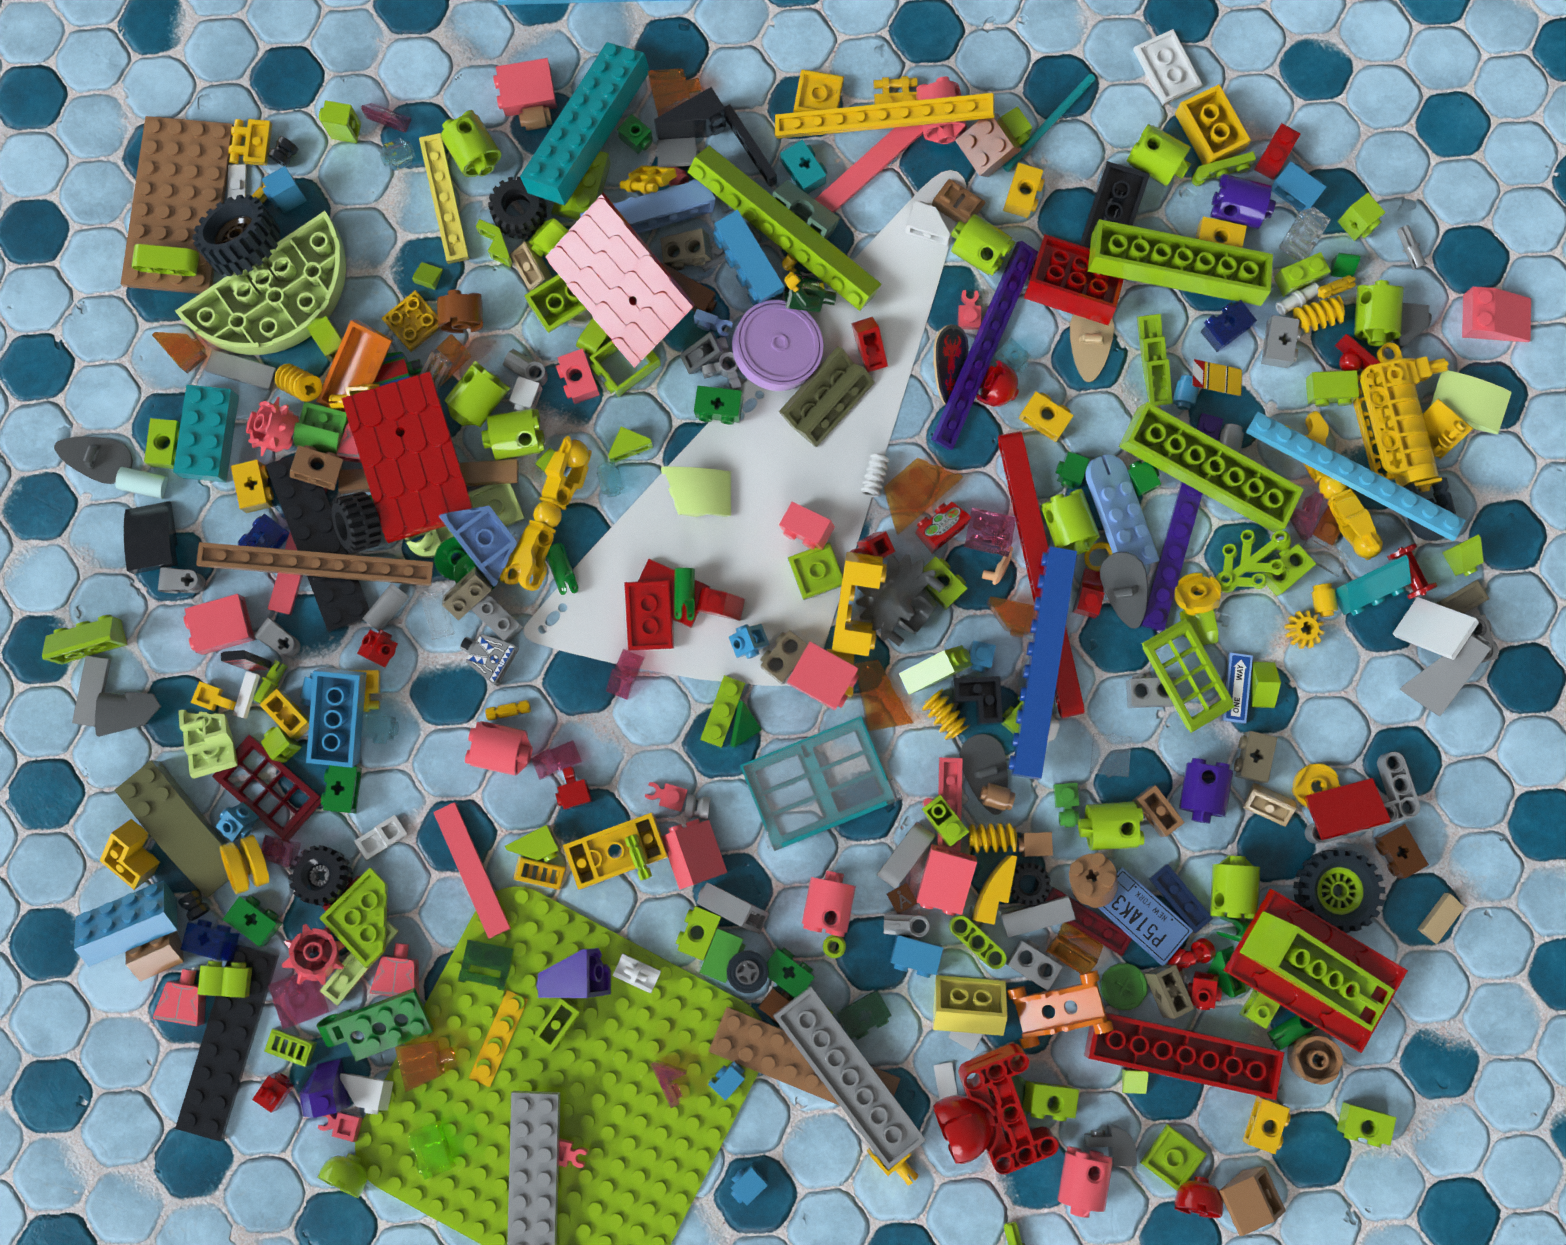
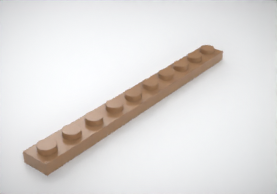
M199 542L196 563L198 567L426 586L432 585L434 565L433 562L204 542Z

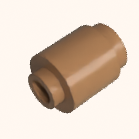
M543 105L522 108L523 113H519L521 127H526V131L547 128V125L552 124L549 106L543 107Z
M988 783L987 787H982L979 799L983 800L982 805L1005 811V809H1012L1015 793L1011 792L1009 788Z

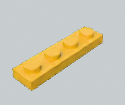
M509 990L504 995L469 1076L470 1079L488 1087L491 1086L528 1001L527 998L523 997L525 1005L522 1009H519V1002L516 999H512L518 994ZM506 1016L511 1017L514 1022L512 1029H510L508 1022L500 1020ZM492 1038H499L502 1041L501 1050L497 1043L488 1044V1042ZM481 1059H487L491 1063V1069L487 1065H480L477 1068V1063Z

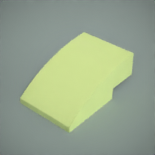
M1448 370L1441 372L1431 405L1439 398L1473 429L1499 434L1512 392L1482 379Z

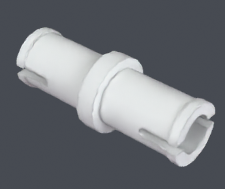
M1312 283L1300 291L1292 292L1290 297L1276 303L1278 313L1284 316L1286 313L1294 310V308H1301L1303 305H1306V302L1318 296L1319 285Z

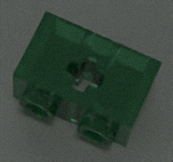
M877 989L836 1012L850 1039L855 1037L856 1040L869 1034L868 1029L875 1025L877 1028L884 1026L889 1022L888 1018L892 1016ZM863 1010L866 1013L870 1011L872 1013L869 1015L870 1020L867 1022L864 1019L860 1021L858 1019L861 1017L860 1012Z

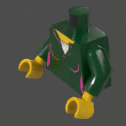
M788 254L782 261V267L790 271L784 279L786 283L784 289L786 308L820 312L822 304L834 306L836 292L825 290L822 280L803 276L799 269L793 267L797 260Z

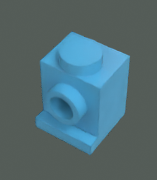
M735 1061L728 1068L724 1065L715 1075L718 1079L715 1081L712 1078L708 1085L726 1101L745 1079V1075L742 1074L745 1070Z

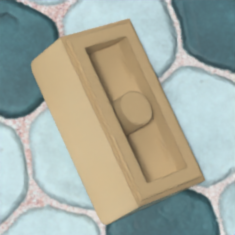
M523 242L510 253V256L530 292L553 277L543 258L531 249L532 245L529 242Z
M1253 783L1243 808L1286 827L1296 810V802L1259 784Z
M1444 893L1417 930L1435 944H1438L1464 909L1463 905L1452 894Z

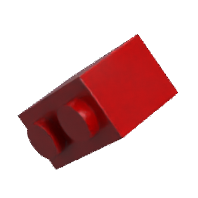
M1281 123L1254 170L1273 180L1301 133Z

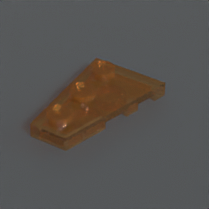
M879 660L856 663L855 667L858 668L856 674L859 675L858 685L868 732L914 723L905 711L901 699L896 695L891 686L892 683Z

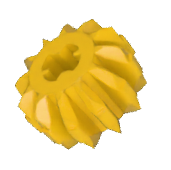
M1309 610L1304 613L1297 611L1295 612V617H1288L1290 624L1284 625L1286 630H1290L1289 633L1285 634V637H1292L1293 639L1290 644L1295 645L1298 643L1299 649H1303L1305 646L1310 649L1314 647V643L1318 644L1321 642L1319 636L1324 635L1325 631L1319 629V627L1323 626L1324 622L1317 623L1318 615L1315 614L1311 617ZM1306 627L1308 631L1303 633L1301 628Z

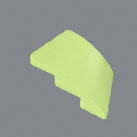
M661 467L662 474H666L670 485L668 490L674 499L678 515L692 517L707 514L722 517L731 516V471L695 467Z
M179 710V726L183 731L184 751L188 755L189 774L192 779L238 766L235 745L225 714H208L207 712L195 714L188 713L186 710Z

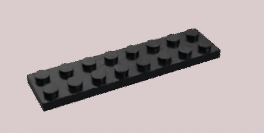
M295 455L267 464V471L297 550L349 555L336 535L332 520V509L324 488L290 477V469ZM311 464V467L317 470L315 464ZM307 576L328 633L364 621L362 618L370 609L359 580Z
M235 943L232 944L225 966H231L232 962L246 963V967L252 968L250 995L245 998L215 997L175 1129L216 1141L223 1140L279 958L278 955Z

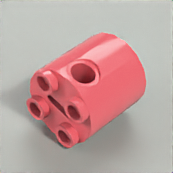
M947 76L938 78L934 83L922 84L916 88L917 100L961 96L958 83L950 81ZM966 121L922 125L923 135L928 141L948 144L955 141L956 137L962 135L967 130Z
M485 721L477 722L476 728H471L468 740L472 743L470 750H467L465 763L470 764V766L514 776L518 775L529 764L533 747L528 739L526 730Z
M826 870L824 879L810 878L802 919L804 929L822 933V928L826 929L825 933L844 937L845 932L847 933L856 886L844 884V874ZM828 912V913H829V917H828V919L825 921V920H824V916H825V914Z
M1068 1146L1065 1152L1057 1200L1071 1206L1070 1214L1089 1218L1090 1211H1105L1113 1166L1112 1157L1105 1156L1104 1153L1090 1150L1087 1153L1082 1152L1080 1148Z

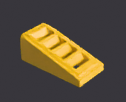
M519 856L513 879L560 890L566 867ZM527 863L529 865L526 876H522L524 865ZM534 865L538 866L535 879L531 878ZM545 867L547 868L545 880L542 881L541 876L543 868ZM552 870H557L554 883H550Z

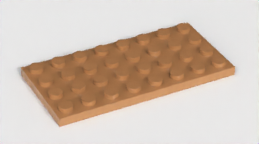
M145 116L120 283L123 287L201 294L213 285L215 270L201 253L199 255L196 276L147 273L134 270L131 266L134 246L136 244L187 248L199 252L193 243L195 242L193 234H196L194 231L195 226L201 225L199 222L200 218H206L208 215L206 212L210 208L214 210L217 208V203L221 201L224 204L228 165H230L228 150L229 146L232 145L233 136L231 135V128L234 126L233 124Z

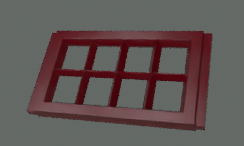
M249 734L236 748L238 766L250 775L244 783L237 788L228 780L238 766L215 772L212 777L238 801L246 804L279 837L288 842L321 805V796L283 762L272 760L263 745ZM253 749L265 758L254 771L243 763ZM268 762L280 771L269 784L257 776ZM284 775L294 785L284 797H281L272 787ZM253 779L265 788L254 801L243 793V790ZM299 788L309 798L297 811L287 800ZM268 792L279 800V803L269 814L257 805ZM283 805L294 813L293 817L284 827L272 818Z

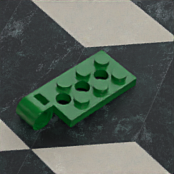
M415 988L353 1012L349 1009L339 1014L329 1015L320 1020L316 1025L327 1047L347 1042L356 1061L432 1033L434 1029ZM404 1014L407 1016L408 1021L400 1023L396 1020L395 1016ZM378 1022L383 1023L386 1029L378 1031L374 1028V1024ZM360 1031L364 1034V1038L355 1039L352 1036V1032Z

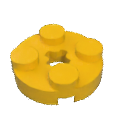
M1191 573L1183 576L1178 581L1177 587H1175V601L1188 615L1206 613L1218 608L1220 605L1221 585L1212 576L1208 578L1203 577V573ZM1194 591H1198L1199 593H1203V594H1202V595H1194Z
M1309 764L1296 773L1293 780L1292 793L1301 805L1308 808L1304 799L1305 796L1321 792H1314L1311 786L1312 783L1321 782L1319 786L1322 788V791L1340 787L1341 785H1339L1337 773L1331 767L1324 764Z

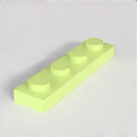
M388 921L386 924V947L399 933V930ZM352 953L342 963L344 968L337 969L320 990L337 1006L344 1001L369 970Z

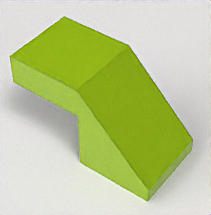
M479 219L476 224L478 233L493 240L488 249L491 259L511 267L513 263L500 228Z

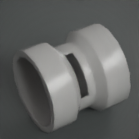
M688 794L685 817L699 816L700 819L708 820L711 797L696 798L695 795Z

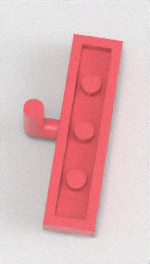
M939 757L938 796L941 795L961 821L963 758ZM924 799L922 801L923 807H925L934 799ZM937 832V846L961 851V839L948 847Z

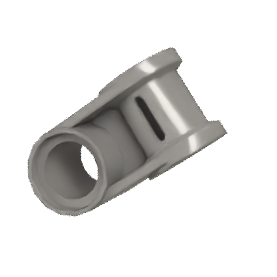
M160 568L159 592L200 593L206 586L205 578L192 570Z
M268 617L254 635L265 645L284 656L293 657L300 651V642L286 632L282 626ZM286 642L290 645L288 649L284 646Z

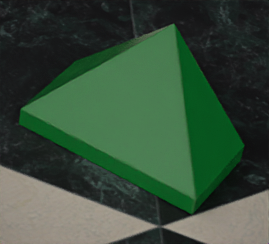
M744 701L738 702L730 744L732 748L738 747L762 730Z
M1233 946L1218 951L1207 973L1219 975L1218 987H1221L1222 992L1230 998L1246 992L1243 982L1223 971L1234 952Z

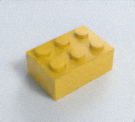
M1220 84L1181 102L1175 112L1179 123L1203 165L1231 158L1245 151L1251 141Z

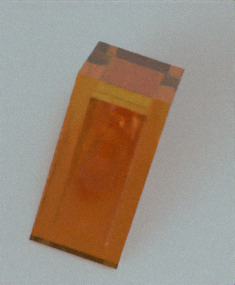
M154 332L152 334L176 364L186 373H189L208 357L203 351L206 347L197 337L192 339L189 335L181 333Z
M450 334L434 350L424 372H431L434 382L441 387L472 356Z
M991 596L988 598V607L1005 631H1009L1010 635L1015 637H1023V635L1030 633L1034 605Z

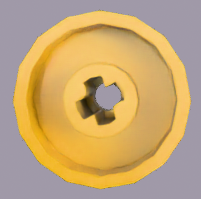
M254 835L241 838L239 843L240 851L233 842L220 846L222 861L236 895L249 890V878L256 887L269 883L265 858Z

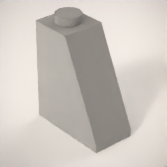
M706 882L698 895L697 904L760 934L770 914Z

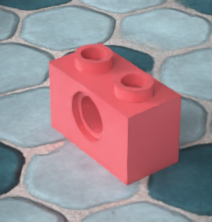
M583 348L557 357L559 365L556 368L560 379L565 377L567 385L563 386L568 399L572 398L574 404L600 395ZM580 373L582 378L579 381H572V375Z

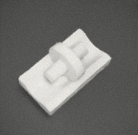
M622 954L612 976L652 993L661 971Z

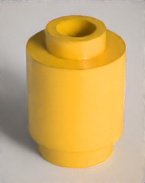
M1326 583L1313 586L1311 594L1315 614H1320V618L1334 616V611H1338L1335 589L1332 588V584Z

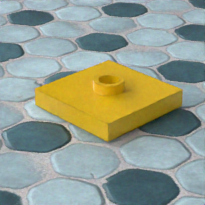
M801 69L793 113L839 108L844 76Z

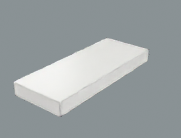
M228 165L227 198L232 197L235 200L237 195H243L245 198L247 165Z
M246 671L234 708V716L247 719L260 678L259 674Z

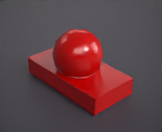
M1345 334L1335 344V347L1343 353L1339 360L1340 368L1343 371H1357L1360 368L1364 370L1370 365L1380 363L1379 360L1348 334Z

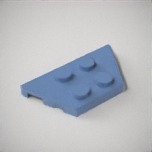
M488 505L440 514L439 518L493 587L496 586L508 562V558L517 544L515 538L496 513Z

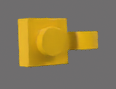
M200 681L191 700V703L215 711L217 705L234 711L236 705L235 701L221 697L222 689Z

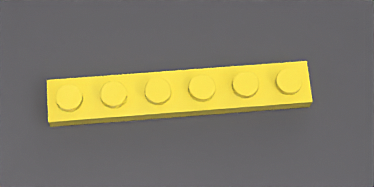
M441 133L420 137L419 141L446 261L448 264L469 260Z

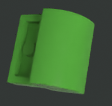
M304 402L299 423L296 422L294 427L295 446L304 447V445L316 448L318 452L337 454L348 423L346 412Z

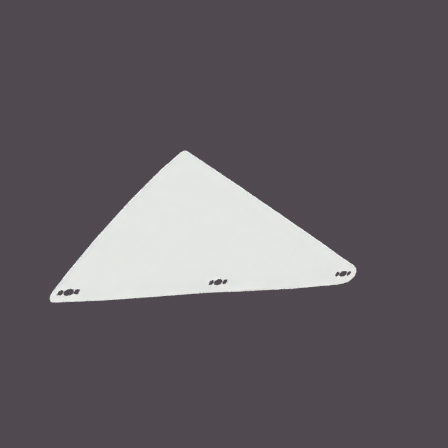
M948 170L932 178L853 260L882 284L873 299L861 311L831 287H828L827 291L836 292L834 306L822 304L820 312L807 311L819 326L823 338V355L818 367L837 346L843 348L855 364L864 367L851 323L873 317L879 326L888 367L868 372L875 383L817 447L813 446L792 428L779 413V410L802 385L787 391H772L759 387L747 379L741 387L744 397L743 405L748 399L755 398L757 400L756 407L751 412L746 413L743 411L742 405V412L745 416L740 420V423L734 422L733 425H727L719 420H712L668 465L669 467H695L731 471V516L722 517L707 514L692 517L678 515L674 499L668 490L670 485L666 474L661 473L573 569L578 584V592L572 593L569 585L565 582L567 593L561 595L557 587L525 624L523 630L527 639L560 651L660 673L722 682L725 675L751 685L790 686L786 684L789 677L783 684H780L765 672L760 666L763 663L760 660L768 649L772 652L777 645L774 642L782 632L786 634L789 630L805 643L812 642L824 649L839 603L841 587L803 600L788 557L810 548L803 545V541L798 538L792 540L784 536V531L779 526V523L791 502L830 519L835 528L826 543H831L843 575L846 552L856 549L872 498L861 492V488L864 487L862 483L866 481L864 478L865 474H867L866 468L869 467L868 462L871 461L869 457L874 453L884 456L886 454L952 239L951 233L956 226V222L938 211L950 233L947 246L905 233L906 225L914 201H926L932 204L933 199L948 179L966 189V182L958 172ZM961 196L953 207L957 208L965 197ZM757 391H762L764 393V397L762 399H757L755 397V393ZM648 559L673 570L676 568H694L695 580L710 586V589L727 592L745 599L741 620L737 621L699 612L692 628L673 620V649L628 651L624 582H638ZM561 603L567 605L565 612H560L558 609ZM553 611H558L560 613L559 620L554 625L547 626L545 624L547 616ZM748 624L750 627L762 624L770 645L759 650L760 654L753 658L747 659L746 656L736 658L729 636L735 634L736 628ZM540 625L547 627L546 633H539L538 628ZM790 641L785 644L784 648L787 652L793 653L797 650L798 646L795 642ZM774 659L771 661L770 667L776 671L780 670L783 667V662L779 659Z

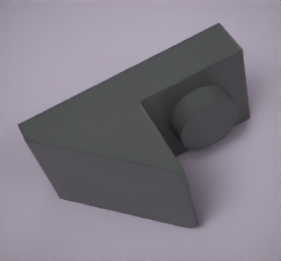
M709 332L682 352L680 357L688 373L695 374L702 369V366L712 362H719L723 351L714 333Z

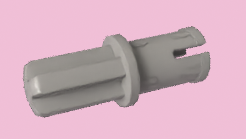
M1406 225L1399 228L1397 233L1404 247L1402 251L1406 253L1412 270L1426 265L1427 263L1419 248L1420 243L1416 242L1410 226Z

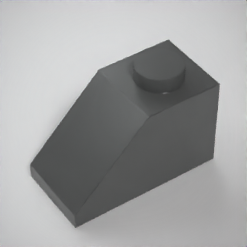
M1403 303L1401 336L1393 340V343L1397 344L1400 350L1430 326L1432 315L1429 313V305Z

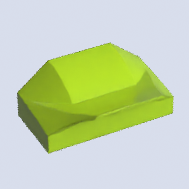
M1184 609L1179 613L1181 620L1186 618L1190 622L1202 646L1218 643V627L1214 609L1206 613H1197L1196 615H1188Z

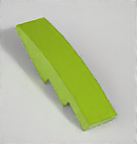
M1161 314L1137 316L1141 360L1148 401L1154 406L1173 404L1169 359L1166 356L1165 336L1162 335Z

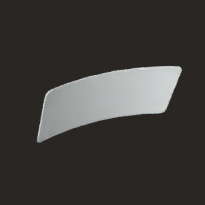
M952 1062L934 1065L939 1099L958 1095Z

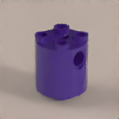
M1221 175L1218 185L1220 190L1213 195L1211 203L1213 207L1210 217L1259 229L1263 220L1272 217L1276 201L1270 200L1271 185L1231 175Z
M1192 758L1191 763H1186L1179 809L1192 812V821L1210 824L1211 816L1226 817L1233 771L1229 769L1230 764L1216 762L1215 766L1206 764V760ZM1211 774L1214 782L1211 784L1205 783L1202 780V775Z

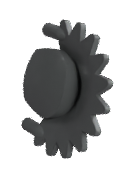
M891 554L888 557L885 583L880 582L879 589L857 586L865 596L857 599L856 604L866 607L860 615V619H872V630L881 629V640L890 639L897 646H901L904 639L894 632L895 627L898 626L912 634H916L938 605L925 587L929 584L940 593L945 585L934 577L936 574L935 570L923 573L924 560H919L912 566L910 555H904L899 563L896 557Z

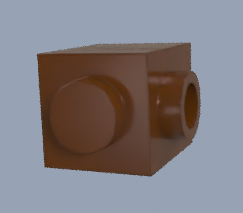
M773 987L758 1008L776 1021L773 1014L794 998L783 990L780 993Z

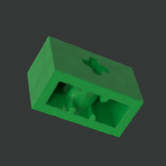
M697 385L694 405L695 417L703 422L719 420L727 425H733L734 422L740 423L744 398L742 391ZM718 403H721L722 406L716 410L715 407L718 406Z
M329 765V769H326L324 774V782L327 783L326 792H323L321 796L323 810L356 814L362 768ZM337 786H343L345 788L344 791H337Z
M239 896L222 920L259 947L266 946L283 922L278 919L279 915L269 908L267 910L259 905L261 902L254 896ZM251 915H257L255 917V920L258 921L257 923H252L254 919Z
M783 947L782 950L776 948L766 962L769 972L768 978L793 997H797L807 989L815 978L812 974L814 969L803 961L801 964H798L793 960L795 955ZM793 966L794 977L790 975L787 978L784 977L785 971L783 968Z

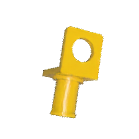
M362 384L346 387L347 394L330 395L329 401L338 402L330 403L329 405L332 409L344 408L341 398L360 393V390H370L380 386L379 384Z
M870 1148L867 1149L870 1157L887 1176L896 1171L907 1185L913 1183L908 1174L914 1181L918 1178V1173L906 1162V1159L911 1156V1152L888 1170Z

